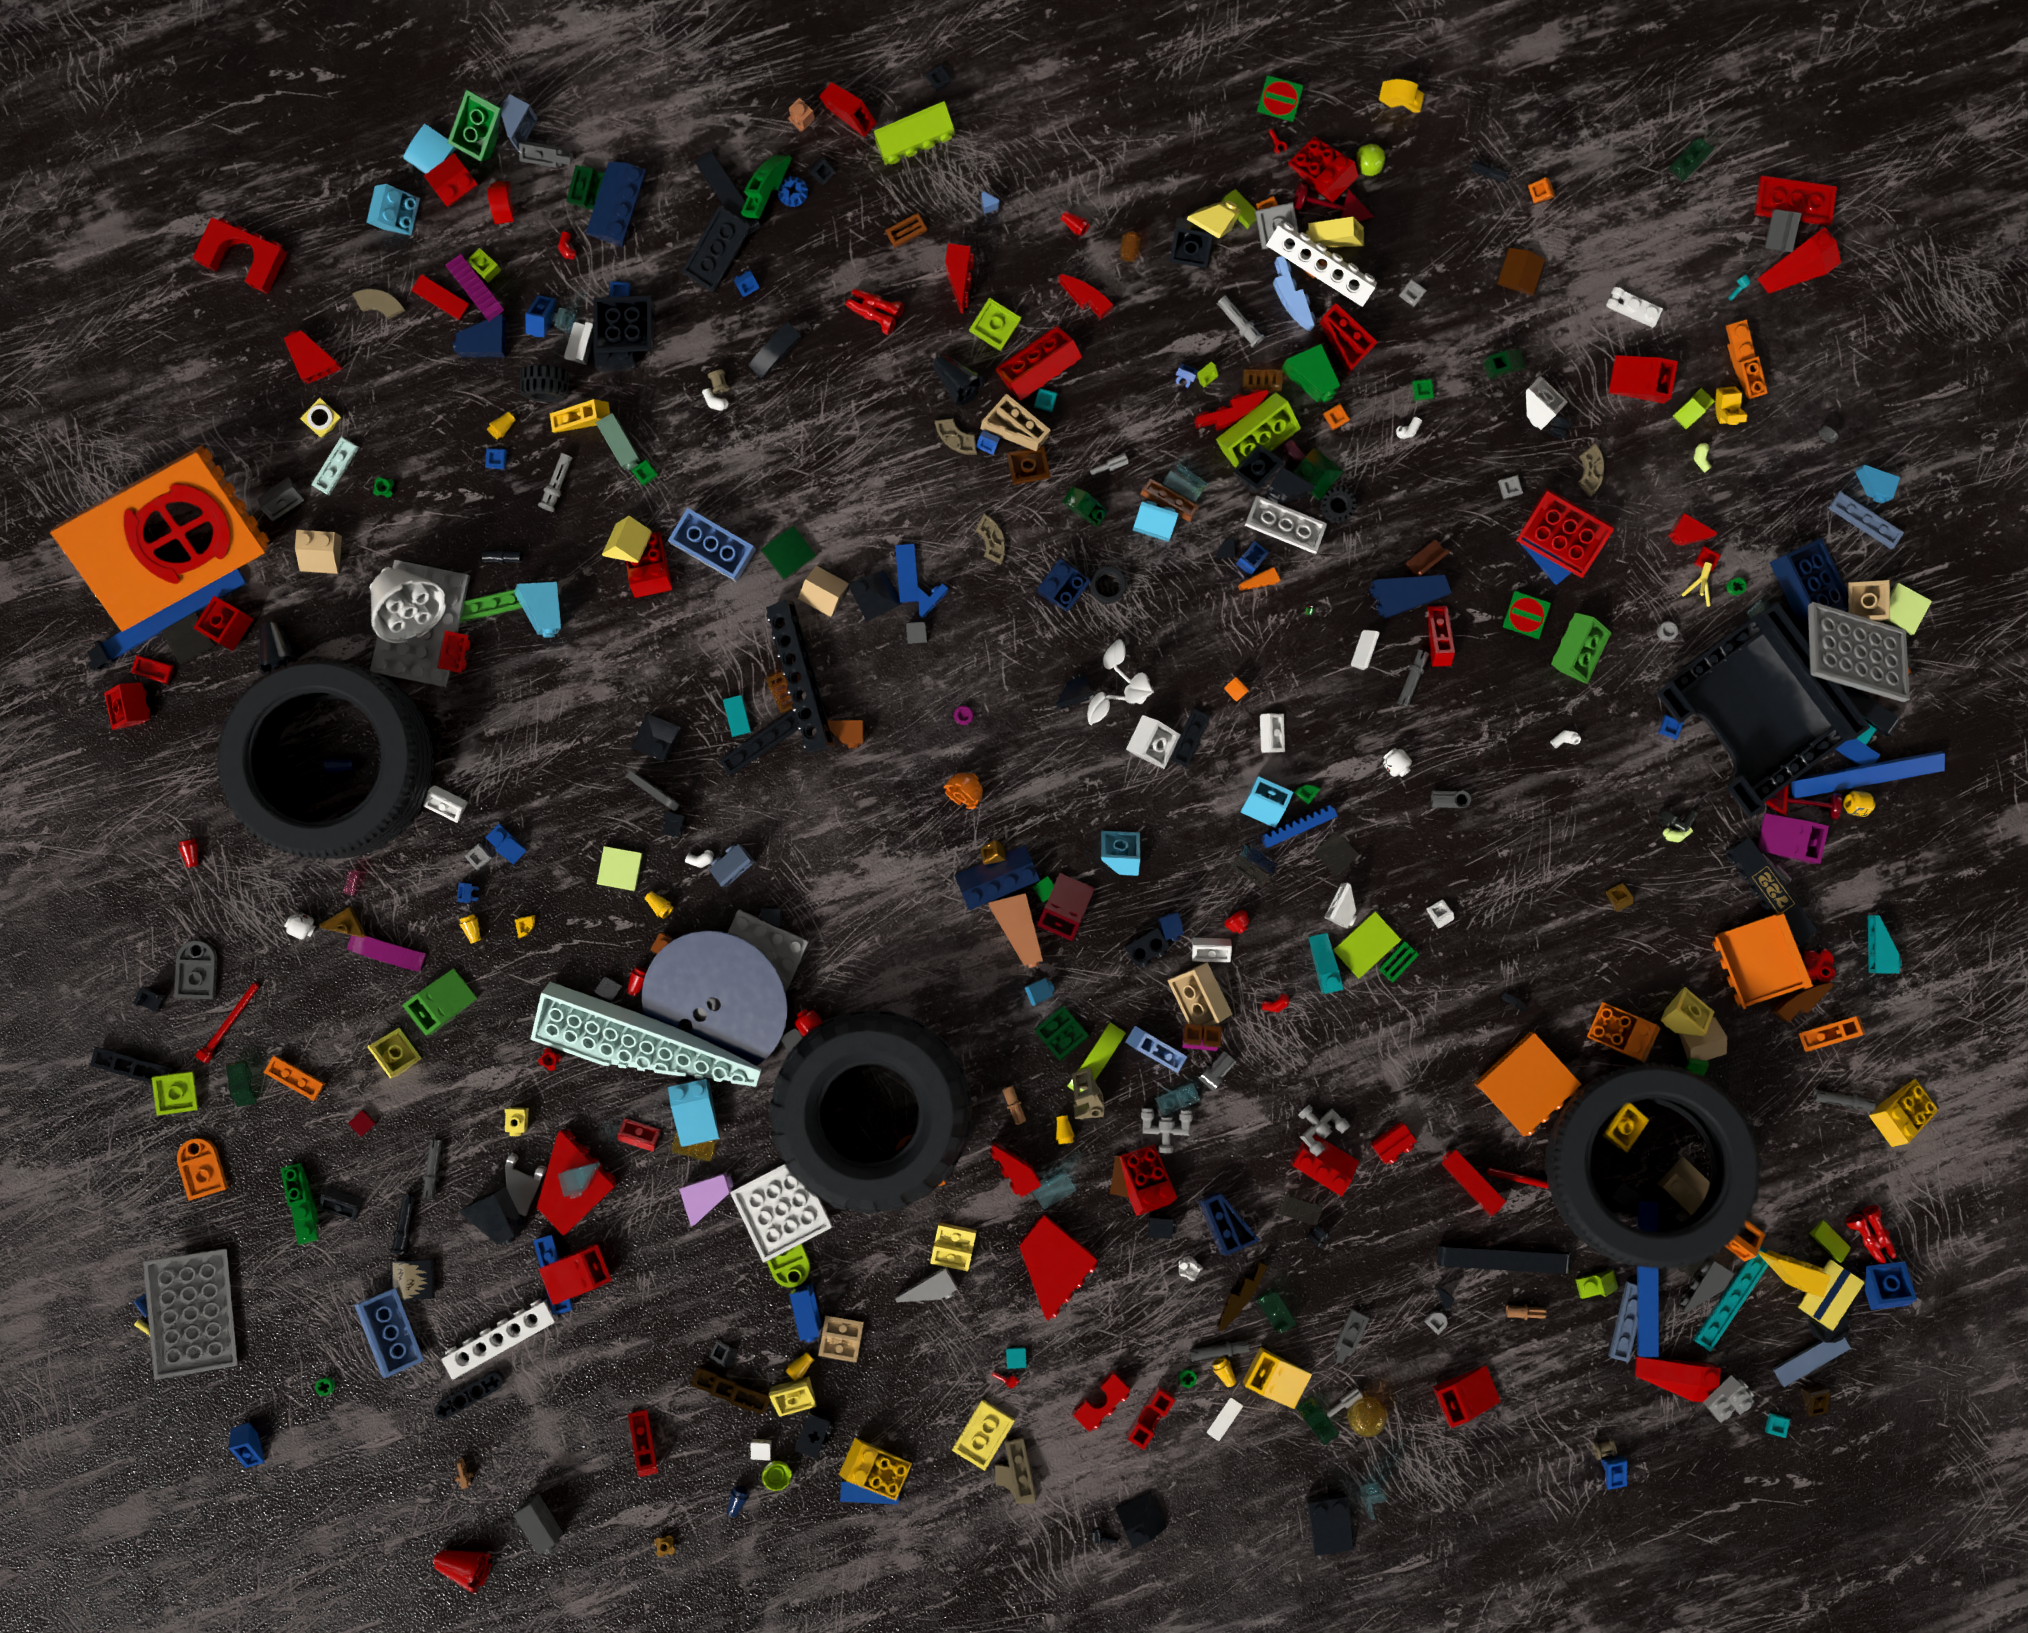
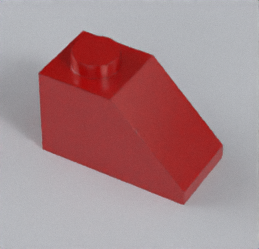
M1683 513L1678 516L1667 536L1671 538L1673 543L1684 546L1708 540L1716 536L1717 532Z

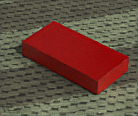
M136 655L131 673L170 685L175 666Z

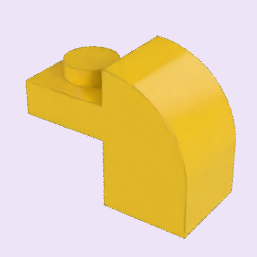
M1394 79L1382 83L1379 100L1389 107L1403 105L1412 112L1417 113L1421 111L1424 93L1417 89L1418 84L1414 82Z
M1736 386L1716 389V416L1720 424L1737 425L1739 422H1746L1747 414L1740 408L1742 393Z

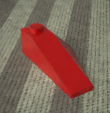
M1824 227L1757 278V280L1769 294L1816 277L1824 276L1841 263L1837 242L1826 227Z
M1636 1356V1377L1690 1401L1704 1402L1719 1387L1721 1368L1713 1363Z

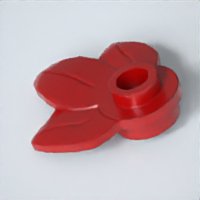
M1823 949L1820 954L1813 950L1803 951L1805 968L1811 981L1818 979L1826 983L1835 977V970L1832 966L1834 958L1830 951ZM1823 969L1829 972L1827 976L1822 974Z

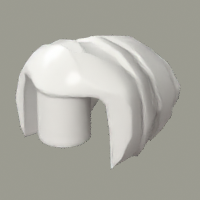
M1186 1256L1179 1261V1274L1191 1281H1194L1199 1271L1203 1269L1191 1256Z

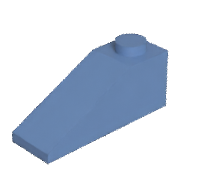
M1134 1026L1126 1040V1043L1176 1073L1179 1072L1187 1058L1186 1055L1137 1026Z

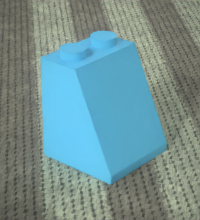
M557 582L517 584L514 590L515 595L537 634L543 635L544 638L554 637V634H557L561 629Z

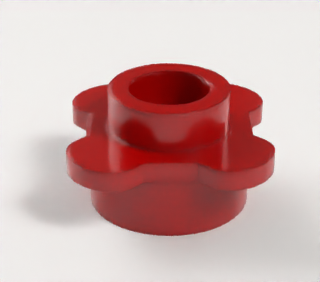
M546 1048L544 1054L538 1059V1063L547 1067L549 1071H553L556 1068L557 1062L561 1061V1055L552 1052L551 1048Z

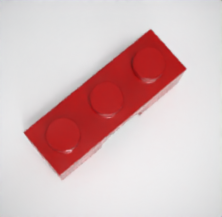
M1114 1370L1100 1382V1388L1106 1393V1399L1102 1403L1093 1404L1085 1398L1072 1411L1073 1416L1088 1432L1092 1429L1096 1430L1102 1424V1419L1106 1415L1110 1416L1116 1410L1115 1406L1120 1401L1124 1402L1130 1396V1386Z
M1157 1385L1126 1433L1127 1440L1144 1450L1153 1437L1158 1422L1163 1416L1166 1417L1175 1403L1174 1395Z

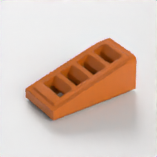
M1272 567L1240 583L1238 588L1239 590L1274 585L1281 580L1275 568Z

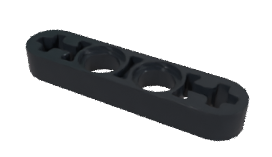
M499 1371L491 1372L445 1398L435 1406V1416L442 1420L447 1419L495 1392L503 1386L505 1382L504 1375ZM493 1377L499 1379L497 1385L496 1383H494L487 1387L486 1384L489 1383L493 1379ZM476 1385L481 1386L483 1389V1393L480 1396L475 1395L473 1392V1388ZM458 1395H463L466 1398L465 1405H459L456 1402ZM452 1404L453 1407L449 1408L446 1413L440 1412L442 1406L447 1407Z

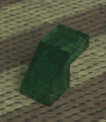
M246 1060L226 1064L229 1091L236 1106L256 1104L257 1097L250 1085L252 1072Z
M1312 1396L1296 1408L1324 1446L1339 1435V1432Z

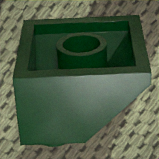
M1314 447L1293 474L1314 485L1315 487L1310 494L1320 501L1343 473V470Z

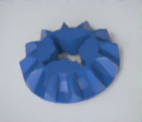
M789 176L782 180L777 193L783 204L796 207L806 200L808 188L805 181L799 177ZM795 185V189L798 193H793L790 196V192L787 189H792Z

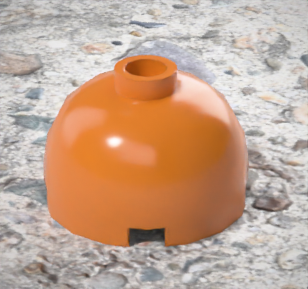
M957 773L944 785V788H947L945 791L946 795L959 805L963 802L967 805L966 808L975 809L982 798L983 788L978 781L979 778L973 773Z

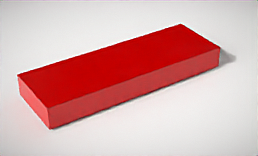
M422 274L411 289L412 292L460 322L471 306Z

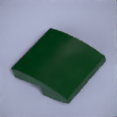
M575 165L566 202L593 210L605 173L597 172L593 168Z
M794 526L761 549L783 580L795 574L801 567L816 558L815 553Z
M1064 1006L1059 1008L1034 1030L1059 1061H1062L1090 1037Z

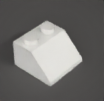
M1142 715L1126 750L1165 769L1180 734L1160 721Z

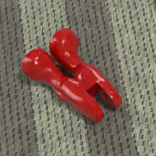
M853 288L851 294L863 301L861 305L851 299H847L845 305L865 319L877 321L881 324L882 332L888 336L891 335L896 324L895 318H900L904 309V303L900 301L888 302L883 300L878 294H871ZM876 308L886 311L891 316L878 312Z
M1870 1205L1863 1209V1215L1855 1214L1845 1220L1850 1229L1860 1232L1863 1237L1864 1246L1879 1265L1886 1263L1880 1251L1882 1248L1891 1259L1897 1257L1890 1234L1882 1225V1212L1878 1205ZM1866 1219L1872 1225L1874 1229V1235L1871 1233Z

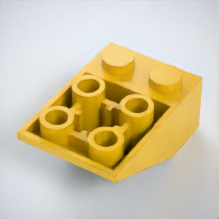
M1913 1079L1879 1104L1869 1116L1891 1147L1909 1143L1937 1113L1938 1109L1918 1081Z
M1767 1250V1253L1758 1252L1786 1284L1806 1293L1824 1298L1831 1275L1824 1273L1823 1268L1786 1255H1780L1771 1250Z
M1260 1347L1243 1379L1245 1387L1260 1395L1295 1409L1312 1374Z
M855 1438L839 1475L850 1483L896 1501L912 1463Z

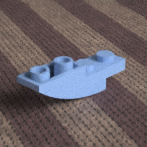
M1283 256L1277 257L1275 266L1279 277H1276L1273 282L1276 293L1292 318L1304 329L1311 331L1314 323H1316L1314 313H1310L1309 297L1307 294H1304L1303 289L1295 291L1297 290L1295 279L1291 278L1289 261H1286Z

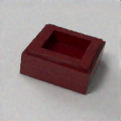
M364 1109L348 1122L360 1137H363L377 1124Z

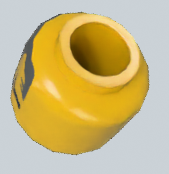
M1855 790L1845 796L1843 805L1848 814L1865 817L1874 810L1875 801L1870 793Z

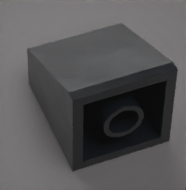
M506 1186L471 1202L460 1210L466 1219L497 1245L502 1242L505 1245L513 1242L522 1235L521 1231L526 1228Z

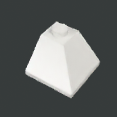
M1540 376L1526 390L1527 417L1530 419V422L1542 430L1565 406L1567 401Z
M1341 883L1324 918L1344 928H1348L1356 920L1357 916L1354 915L1356 908L1351 885Z

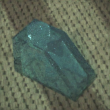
M600 1162L559 1173L558 1177L563 1196H570L571 1199L582 1196L581 1192L588 1188L600 1167Z

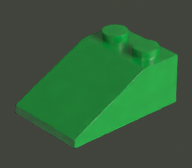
M467 89L447 143L479 161L490 159L497 141L502 108Z

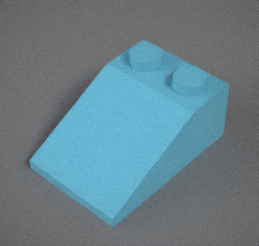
M703 1079L668 1087L671 1109L681 1147L720 1139L710 1082Z

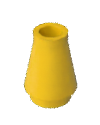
M507 412L489 423L490 426L487 430L498 440L500 437H504L516 419L511 413Z
M653 891L646 895L645 900L657 917L664 919L672 912L671 902L655 894Z
M470 914L460 918L461 923L459 925L470 943L482 940L478 917H475V914Z
M1068 1115L1056 1117V1140H1058L1059 1145L1073 1143L1075 1135L1068 1120Z
M806 1352L789 1364L785 1371L797 1382L798 1379H802L814 1359Z
M1223 1356L1213 1361V1371L1225 1383L1226 1387L1233 1386L1237 1381L1234 1377L1230 1360Z

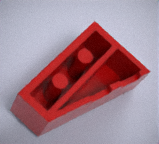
M1337 303L1329 309L1320 321L1321 327L1348 375L1377 344V341Z

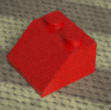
M455 154L449 156L424 175L448 208L479 186Z
M213 596L193 628L234 651L254 619Z
M142 682L118 684L104 693L112 730L142 724L150 720V709L146 703V690L143 688Z

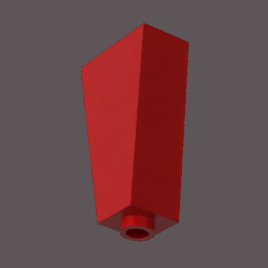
M1457 1150L1453 1153L1448 1151L1442 1157L1444 1168L1490 1217H1493L1506 1204V1201Z

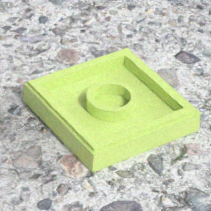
M1896 583L1890 593V619L1885 621L1913 635L1932 601L1902 584Z
M604 846L597 884L636 891L643 853Z

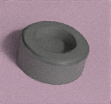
M1823 426L1818 432L1820 437L1829 443H1835L1839 438V435L1827 426Z

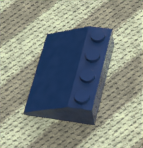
M1822 538L1769 562L1802 631L1809 629L1808 605L1812 602L1841 611L1849 610V594Z

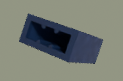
M497 315L490 321L485 320L456 333V339L453 340L454 351L460 357H506L507 320L503 315Z

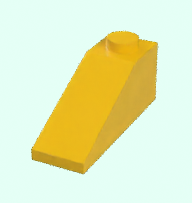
M593 399L550 413L552 432L556 433L597 426V421L610 415L609 402Z

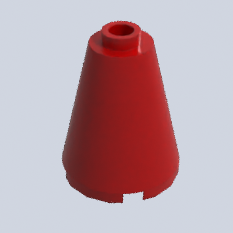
M441 1550L440 1553L435 1555L433 1564L435 1569L468 1591L477 1593L479 1591L477 1590L478 1586H483L488 1577L491 1564L488 1563V1558L491 1559V1555L486 1552Z

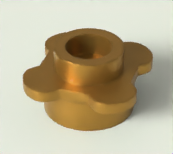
M671 1535L655 1539L654 1544L657 1546V1556L663 1557L665 1554L673 1555L676 1549L673 1547L674 1542Z

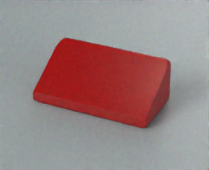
M624 1118L617 1134V1140L654 1152L661 1129Z

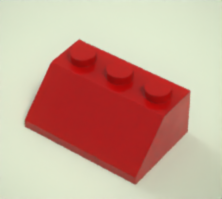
M1314 1134L1312 1136L1314 1140L1320 1141L1325 1149L1316 1157L1310 1152L1309 1146L1302 1141L1290 1164L1342 1197L1353 1179L1359 1161Z

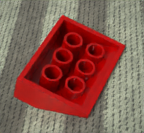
M1546 488L1534 506L1516 541L1583 578L1612 534L1614 527L1612 524ZM1523 538H1526L1527 540L1554 554L1555 556L1559 557L1563 562L1538 549L1537 547L1531 545L1530 543L1524 541Z

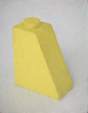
M1354 217L1309 223V230L1306 232L1311 241L1316 244L1321 243L1325 247L1364 246L1363 226Z

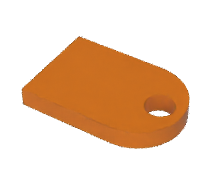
M194 1138L186 1141L178 1150L177 1163L188 1201L228 1189L215 1145L204 1138ZM193 1143H196L199 1146V1151L197 1154L191 1151V1145Z

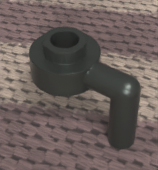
M1661 810L1657 817L1660 819L1659 823L1667 828L1675 826L1683 832H1687L1699 813L1691 810L1684 823L1665 810Z

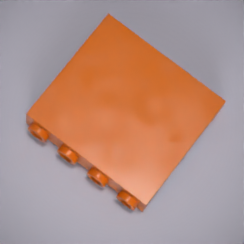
M1783 911L1714 935L1716 940L1712 941L1716 952L1720 951L1723 958H1720L1723 970L1728 969L1730 976H1727V980L1731 988L1735 987L1737 992L1734 995L1738 1006L1742 1005L1743 1009H1746V1006L1803 987L1805 989L1813 987Z
M1533 1032L1525 1035L1474 1082V1085L1483 1091L1519 1131L1518 1133L1524 1137L1532 1135L1537 1130L1536 1126L1541 1122H1546L1551 1117L1550 1113L1555 1109H1560L1565 1104L1564 1100L1579 1091L1578 1088L1582 1085Z

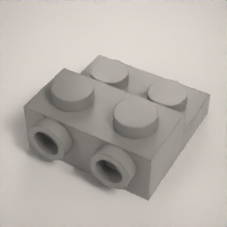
M1730 1376L1703 1403L1713 1416L1722 1423L1732 1415L1734 1410L1740 1415L1744 1411L1749 1410L1754 1402L1752 1399L1754 1394L1740 1378L1736 1380Z

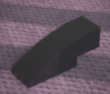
M787 321L761 348L748 366L762 380L789 355V351L802 340L801 335Z

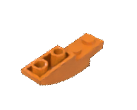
M1747 319L1726 325L1730 344H1727L1738 380L1747 398L1752 399L1768 394L1759 356H1755Z

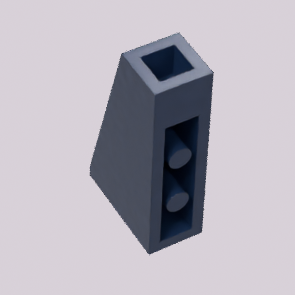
M1445 575L1377 579L1371 583L1370 587L1372 597H1376L1378 605H1376L1377 611L1384 619L1452 593Z

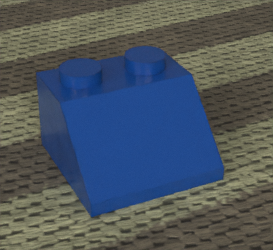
M1905 1262L1866 1267L1865 1293L1871 1310L1908 1306L1917 1300Z

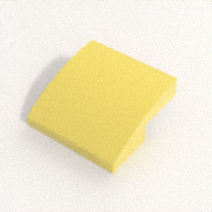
M939 1222L930 1264L968 1271L977 1230Z

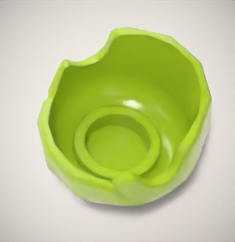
M1376 144L1362 146L1356 156L1357 169L1367 176H1374L1380 173L1385 163L1384 151Z
M780 1460L768 1463L763 1470V1483L770 1490H783L791 1482V1469Z

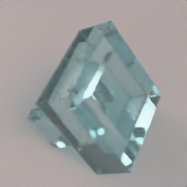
M559 308L558 314L552 313L550 320L555 321L554 326L558 329L571 333L576 315L565 308Z

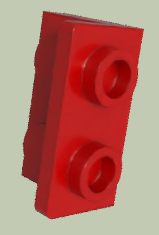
M444 631L437 665L438 669L454 673H461L462 670H465L467 660L464 657L465 652H468L470 647L469 635Z

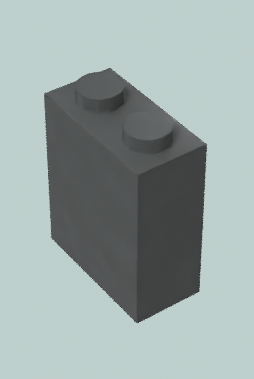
M539 1493L523 1503L513 1516L538 1555L543 1552L547 1554L556 1548L555 1545L560 1542L559 1538L562 1536L563 1531Z

